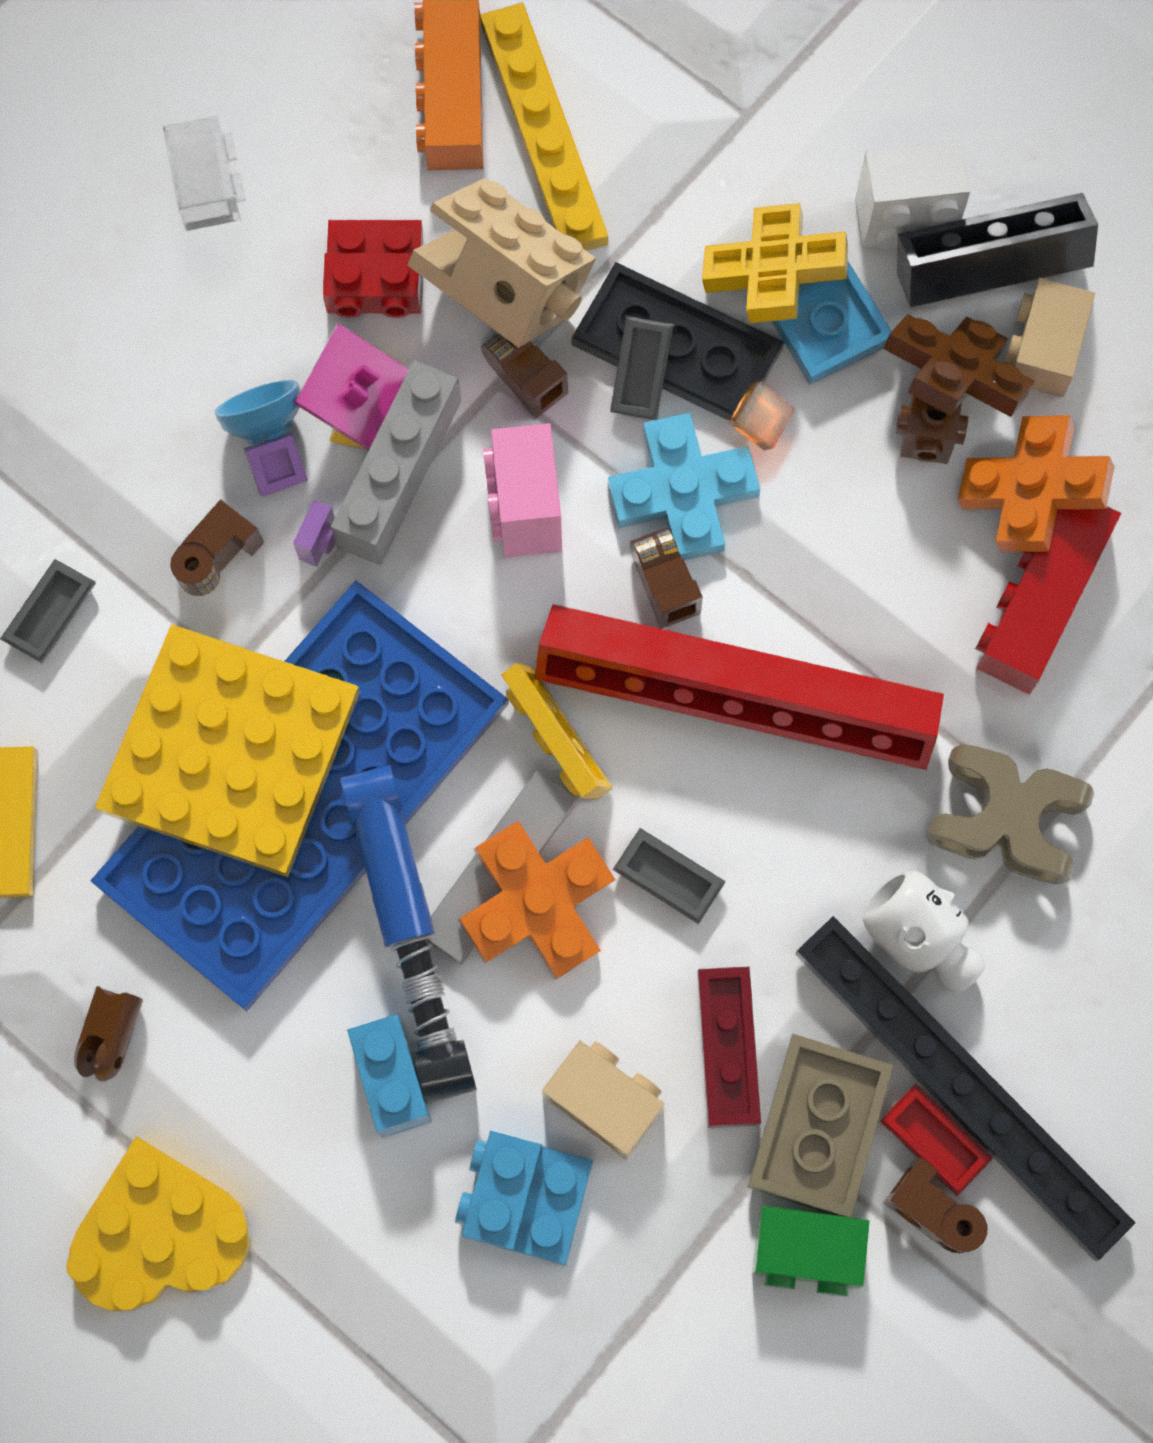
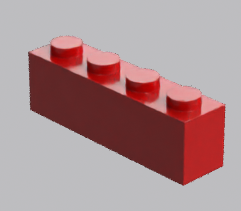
M1108 506L1106 509H1057L1049 552H1024L1017 567L1025 570L1018 585L1011 581L1008 582L996 608L1004 611V614L998 626L988 622L975 648L984 653L976 669L1029 695L1040 680L1122 514L1121 512Z

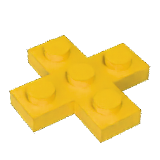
M801 203L756 207L753 213L751 241L705 246L702 272L705 293L748 289L746 311L749 323L797 319L799 284L847 279L848 240L846 231L802 236L803 213Z

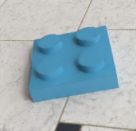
M849 261L847 279L799 284L797 319L771 321L809 385L882 350L892 331Z

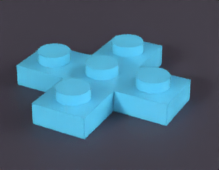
M690 413L643 423V433L652 467L609 476L607 481L618 527L621 528L666 518L668 528L676 542L681 559L688 560L725 551V541L715 506L756 498L760 495L761 489L749 446L701 456Z

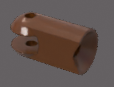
M96 986L74 1054L75 1068L82 1077H89L95 1074L96 1079L100 1082H106L118 1074L142 1006V998L126 992L117 994Z

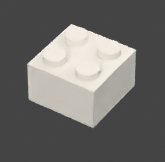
M961 140L865 151L855 197L863 249L878 247L881 250L896 249L898 247L899 233L962 219L971 191Z

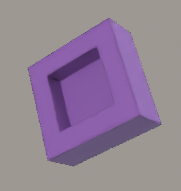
M286 433L275 439L244 448L258 492L262 497L308 481L291 433Z
M313 500L293 542L299 560L317 567L323 553L330 554L336 543L331 530V525L335 519L332 507Z

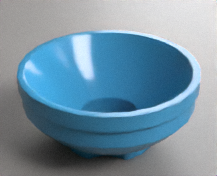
M295 380L275 381L254 387L222 403L215 410V416L224 431L236 437L246 439L249 444L275 439L293 427L292 421L300 409L299 406L294 404L300 393V387Z

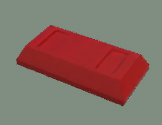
M916 1083L880 1120L917 1158L921 1157L938 1170L935 1176L956 1196L993 1159Z

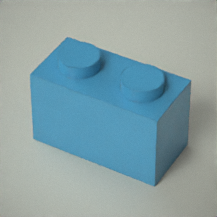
M398 1014L347 1029L377 1133L384 1138L431 1123V1116L423 1096L404 1026Z

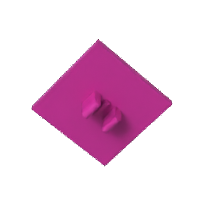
M338 323L294 404L369 451L409 369Z

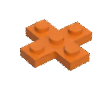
M1070 415L1022 416L1014 457L967 458L958 501L963 509H1002L996 536V543L1000 551L1049 552L1057 509L1107 508L1114 464L1110 456H1069L1075 427Z
M516 821L473 849L500 891L499 894L458 919V922L484 963L492 960L528 936L553 977L558 979L601 951L574 909V906L616 880L589 837L548 863H545L520 822Z

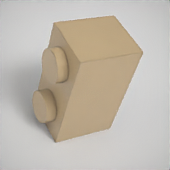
M1039 278L1033 295L1024 293L1016 317V321L1024 323L1021 336L1012 335L1004 362L1012 364L1024 376L1034 380L1035 382L1031 389L1064 397L1075 372L1095 292Z
M579 1040L543 1088L542 1096L627 1160L663 1111L665 1103L658 1099L662 1091L643 1075L636 1073L633 1078H630L618 1069L616 1064L619 1062V1058L600 1043L594 1041L591 1047Z

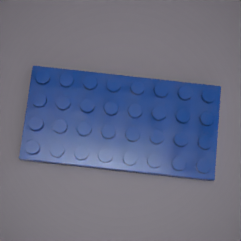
M357 580L284 661L359 686L360 689L358 700L289 877L138 826L90 880L98 889L246 1012L366 873L340 778L390 765L406 826L509 705V700L506 696Z

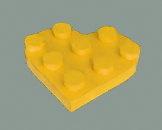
M136 1136L79 1225L69 1249L66 1270L70 1278L73 1279L77 1290L92 1304L115 1312L134 1311L146 1304L155 1302L169 1286L186 1292L209 1291L229 1282L243 1267L250 1250L249 1222L244 1214L243 1206L227 1191Z

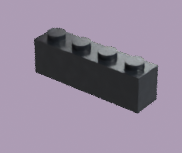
M1078 193L899 233L897 276L911 308L1094 267L1098 222L1084 194Z

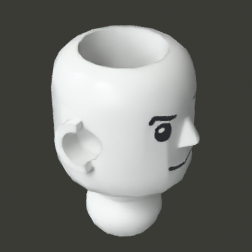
M907 871L895 876L873 896L866 906L863 915L866 930L906 971L920 973L935 968L940 982L946 989L953 992L966 990L981 976L985 964L981 954L976 949L964 946L961 943L967 932L969 921L965 914L952 902L955 894L951 891L940 889L929 877L918 871Z

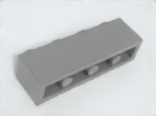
M416 360L413 361L331 525L337 548L381 566L460 406L461 395L458 377Z

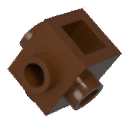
M913 395L909 406L900 405L895 434L903 435L900 457L948 464L955 444L963 445L966 437L968 416L960 415L962 403L951 416Z

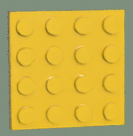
M171 624L97 800L95 809L99 813L289 877L360 694L359 686Z

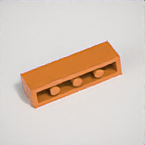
M423 0V2H415L416 31H423V42H415L416 71H424V83H416L415 85L417 112L424 111L425 124H416L417 152H426L428 170L483 169L479 0Z

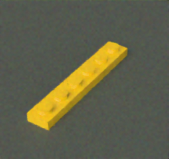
M521 2L480 14L482 30L553 227L562 234L578 240L586 251L608 245L606 227L524 3Z

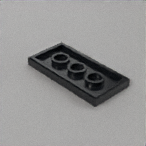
M617 262L614 263L571 338L572 346L618 367L626 316L674 324L663 389L738 426H741L784 345L782 340Z

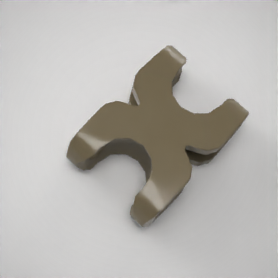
M967 744L951 749L948 759L949 771L953 777L963 780L976 788L982 798V812L972 817L955 816L947 813L938 815L928 825L926 831L928 841L938 848L973 860L984 858L996 845H999L1003 862L1011 872L1051 884L1069 881L1073 871V859L1068 852L1045 841L1039 830V816L1048 811L1070 815L1082 813L1092 804L1094 797L1092 786L1081 779L1048 768L1035 771L1026 782L1022 783L1019 780L1017 764L1005 754Z

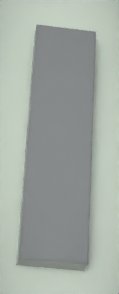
M536 770L486 840L519 821L537 851L541 854L578 803V798ZM476 854L431 915L435 934L430 935V938L426 939L427 942L433 944L434 947L460 965L465 961L474 946L458 922V919L500 893Z

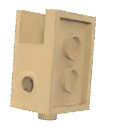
M487 178L481 179L432 203L430 212L455 230L413 250L407 266L518 348L561 322L568 320L576 312L582 300L579 294L596 260L593 255L583 249L578 240L562 234L547 223L538 211L525 207L511 197L502 185L489 181Z

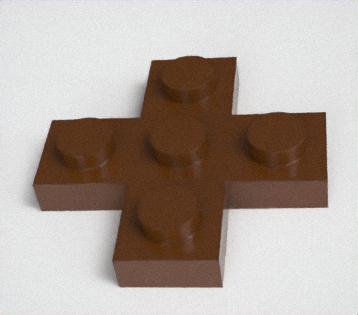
M907 314L891 331L883 348L921 369L914 377L908 393L950 416L966 396L970 395L1012 417L1028 396L1035 382L1024 376L1013 365L996 361L1006 345L1007 337L997 333L988 323L975 321L967 316L949 336L936 329L928 320L915 318Z

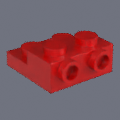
M328 220L327 253H324L323 299L326 312L335 313L345 318L358 317L362 313L383 314L392 318H401L408 314H421L422 276L407 265L413 250L423 246L422 220Z

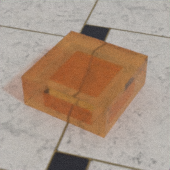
M758 381L749 385L729 424L765 451L775 447L795 408L762 382Z

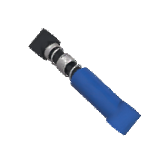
M386 765L341 777L340 780L347 808L358 839L384 946H392V950H397L399 961L396 967L402 969L404 980L400 983L402 985L401 988H403L402 992H404L405 1003L411 1004L407 1011L414 1014L417 1028L413 1033L420 1037L415 1041L417 1042L419 1052L413 1053L425 1102L430 1104L476 1091L477 1088L464 1039L457 1041L455 1028H449L447 1015L450 1013V1010L444 1009L442 996L446 994L444 993L445 989L441 985L443 983L441 981L442 978H440L441 974H435V970L439 966L432 964L429 949L433 944L427 942L426 939H429L430 935L435 934L424 889L418 875L391 766Z

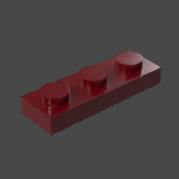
M750 966L698 969L697 980L707 1127L758 1126L761 1124Z

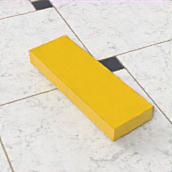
M34 746L0 747V898L33 897L38 751Z

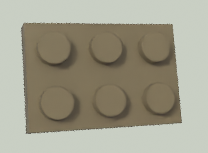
M792 1034L747 1188L835 1216L852 1218L894 1065Z

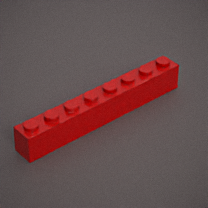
M556 604L551 606L539 642L534 678L539 681L923 770L928 768L938 737L944 694Z

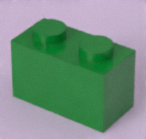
M762 1206L758 1212L752 1274L763 1275V1285L768 1287L795 1290L796 1280L817 1283L816 1293L849 1297V1288H860L864 1285L870 1220Z

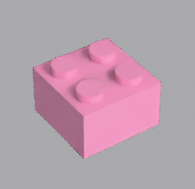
M551 423L491 429L493 447L483 448L493 542L503 541L504 557L562 552L561 510Z

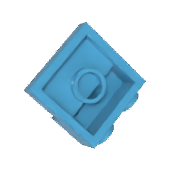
M490 1130L487 1142L477 1140L473 1151L469 1171L478 1173L473 1194L463 1192L459 1202L455 1223L464 1225L462 1237L566 1266L593 1160L546 1148L539 1143Z

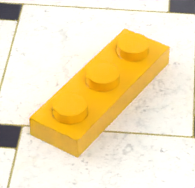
M515 663L503 672L501 676L509 687L505 691L508 700L520 714L524 715L526 713L536 727L532 731V735L540 748L548 755L553 754L563 768L559 772V776L567 789L575 796L580 795L582 798L596 800L612 790V785L544 683L534 679L535 669Z

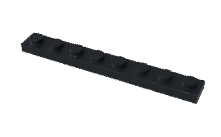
M834 916L796 951L795 955L1094 1261H1099L1132 1228L1136 1222Z

